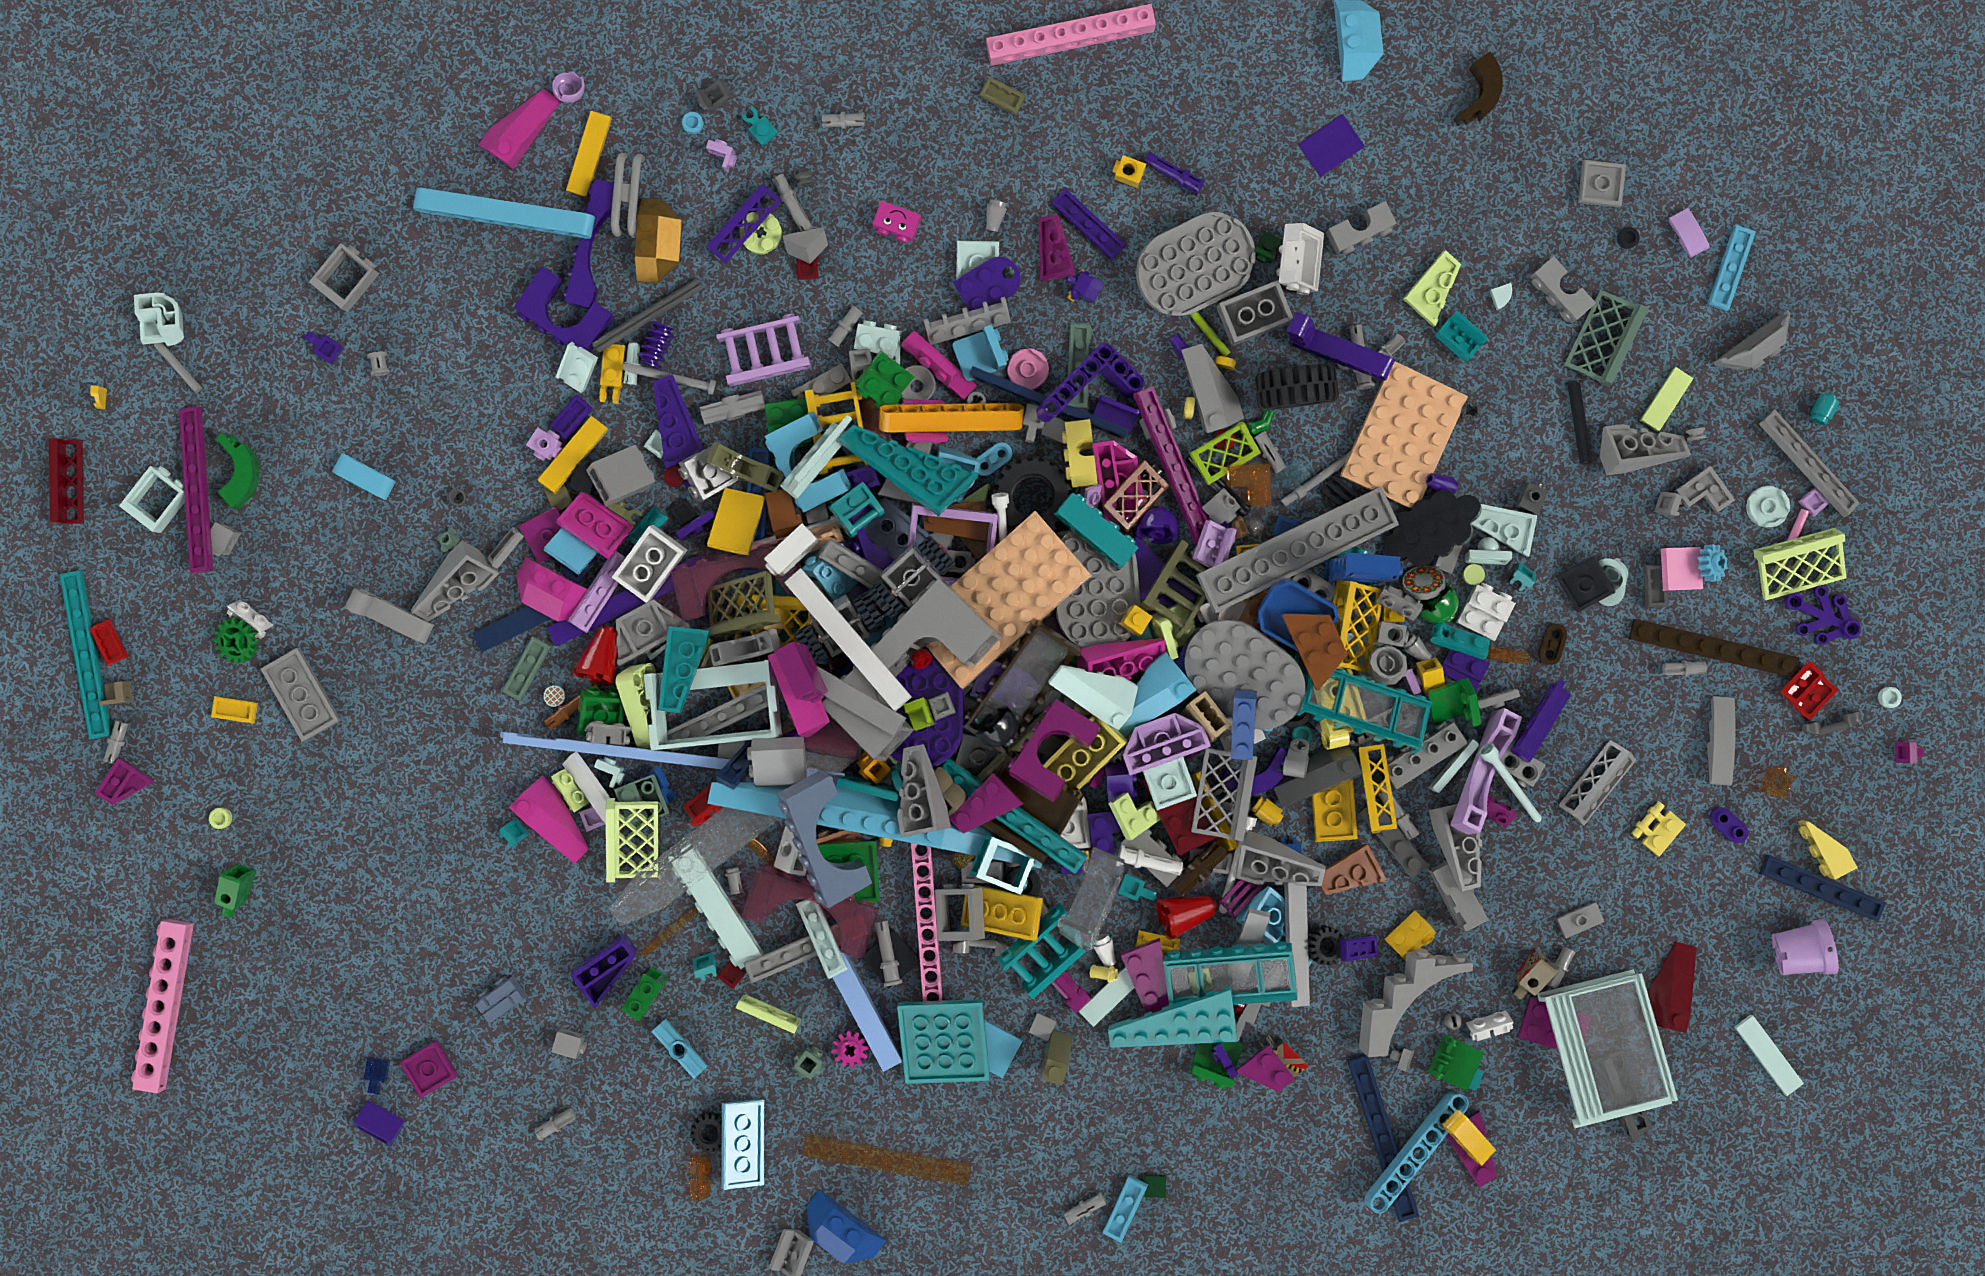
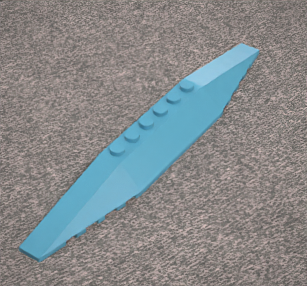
M712 782L707 804L787 819L778 806L780 800L777 793L792 785L754 786V782H740L733 790L719 782ZM836 785L835 788L838 794L826 803L817 821V825L974 856L977 855L985 834L1009 843L982 825L963 834L951 821V828L901 837L897 817L901 800L893 801ZM997 845L992 859L1021 865L1024 856ZM1035 859L1034 867L1041 869L1042 863Z

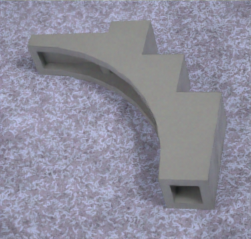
M1417 948L1415 951H1407L1405 973L1385 976L1383 1000L1375 998L1372 1001H1363L1359 1049L1367 1057L1388 1056L1390 1040L1396 1025L1411 1003L1426 989L1442 979L1455 974L1473 971V962L1460 953H1454L1453 956H1433L1428 950Z

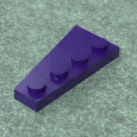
M673 374L653 381L665 469L678 464L695 453L703 451Z

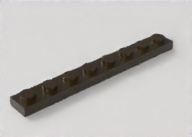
M1633 619L1629 640L1790 678L1796 674L1799 657L1639 619Z

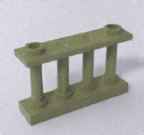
M1181 540L1174 548L1139 605V608L1145 612L1149 609L1151 611L1154 609L1179 626L1180 629L1175 636L1178 639L1184 633L1188 635L1194 626L1192 621L1206 599L1202 587L1180 573L1176 567L1178 562L1180 564L1183 562L1198 573L1207 570V568L1187 556L1188 553L1185 550L1189 544L1184 540ZM1168 578H1174L1198 594L1199 597L1196 603L1193 604L1168 587L1169 584L1166 583ZM1158 594H1165L1190 611L1185 620L1160 604L1157 599Z

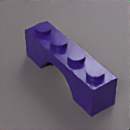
M868 504L848 520L853 524L872 510L871 506ZM864 526L851 538L852 551L884 571L892 563L888 548L872 543L865 533Z

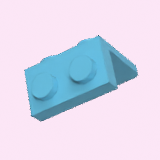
M992 324L984 327L982 332L955 341L952 345L966 381L975 380L969 377L972 366L993 373L1004 369L1007 365L1006 361L1009 360L1005 348L1001 349L999 341H1001L1000 334L997 329H993Z
M819 552L816 556L810 557L805 562L806 565L802 570L808 576L815 577L830 598L835 601L847 594L858 581L821 559Z

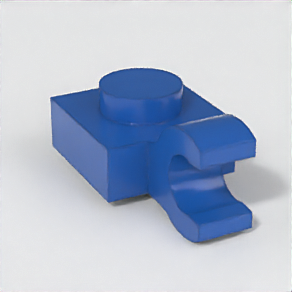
M660 766L642 776V778L655 774L665 802L668 803V800L670 802L676 799L675 793L666 788L670 784Z

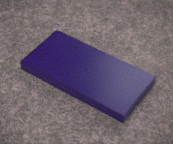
M1136 536L1135 545L1138 549L1135 555L1140 600L1142 601L1165 563ZM1168 578L1166 581L1169 584L1168 587L1190 602L1197 596L1192 590L1174 578ZM1158 594L1157 596L1159 603L1166 608L1178 604L1165 594Z

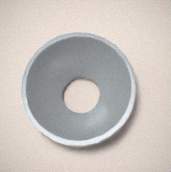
M915 365L906 368L914 376V379L902 392V398L929 400L936 386L933 374L923 366ZM916 380L923 383V389L918 393L911 390V383Z

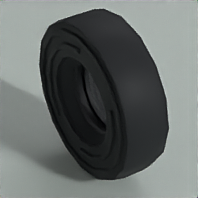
M1020 866L1014 867L1007 873L1004 883L1013 885ZM1032 869L1027 877L1031 884L1030 889L1021 894L1037 897L1041 890V881L1039 875Z

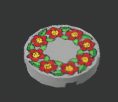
M1415 567L1404 575L1402 581L1403 590L1407 595L1414 596V599L1428 600L1438 596L1439 592L1442 589L1444 590L1445 576L1436 567Z

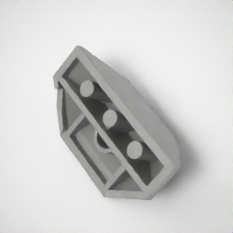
M1789 310L1780 313L1713 362L1714 365L1739 370L1750 368L1755 370L1765 363L1763 361L1764 358L1767 356L1771 358L1782 351L1780 347L1786 343L1791 314Z

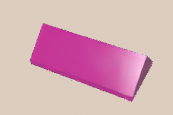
M775 653L768 655L798 735L805 738L812 736L830 722L822 700L811 703V701L805 702L804 700L796 699Z

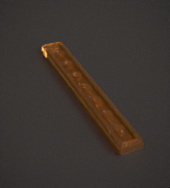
M812 1134L805 1135L802 1156L967 1187L972 1165Z

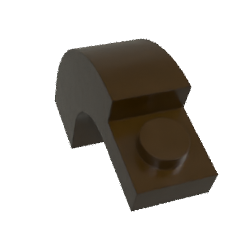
M1491 51L1475 61L1469 68L1479 85V97L1474 104L1463 110L1453 119L1457 126L1463 123L1468 125L1476 117L1479 121H1482L1492 111L1501 96L1503 86L1502 72Z

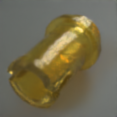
M956 853L953 862L956 867L960 869L965 868L968 862L976 856Z

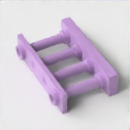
M788 314L782 316L781 320L733 331V328L724 329L721 331V334L716 335L719 342L725 341L732 368L731 375L726 376L728 385L732 387L812 368L809 357H804L801 354L795 324L801 323L799 316ZM787 327L793 352L791 361L784 362V360H781L774 329ZM766 331L773 362H771L772 365L763 367V364L760 363L754 334ZM746 336L752 367L751 370L743 372V369H740L733 339Z

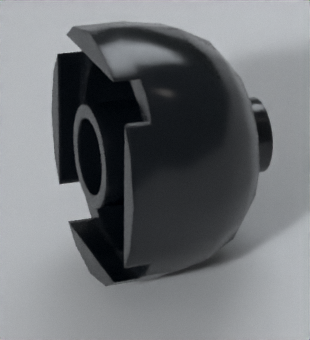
M1004 705L996 709L998 713L994 716L991 713L988 714L976 727V736L987 746L1001 747L1005 745L1007 747L1015 740L1014 736L1019 726L1017 717L1009 706Z

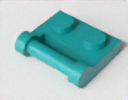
M864 482L828 507L850 538L854 537L859 529L875 517H880L885 513ZM869 504L872 510L851 524L848 519Z

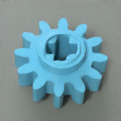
M1704 545V549H1700L1701 556L1697 557L1698 569L1701 571L1700 576H1705V581H1721V577H1725L1724 570L1728 569L1727 557L1724 555L1725 550H1720V545Z

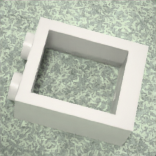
M801 524L764 558L767 561L765 566L773 575L779 574L784 576L820 541L804 524Z

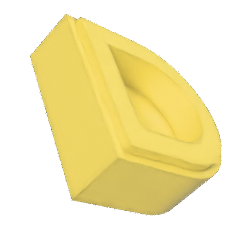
M1187 397L1185 399L1184 419L1191 420L1193 417L1194 397Z

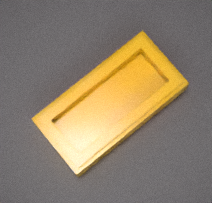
M214 696L211 717L253 724L256 719L258 703Z

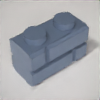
M506 976L495 983L497 987L494 990L490 991L487 989L478 995L480 1000L475 1005L489 1024L527 997V994L514 976L509 979Z

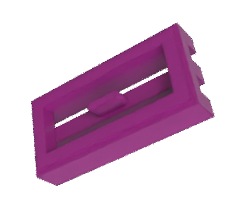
M1239 879L1220 899L1219 903L1234 917L1261 890L1262 887L1260 885L1257 886L1254 883L1247 882L1248 884L1227 904L1226 901L1245 882ZM1250 888H1252L1253 890L1233 910L1232 907L1242 898V896Z

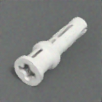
M1125 845L1120 846L1117 857L1118 864L1123 862L1134 865L1135 868L1143 866L1179 876L1183 867V862L1144 853L1142 849L1133 850L1125 848Z

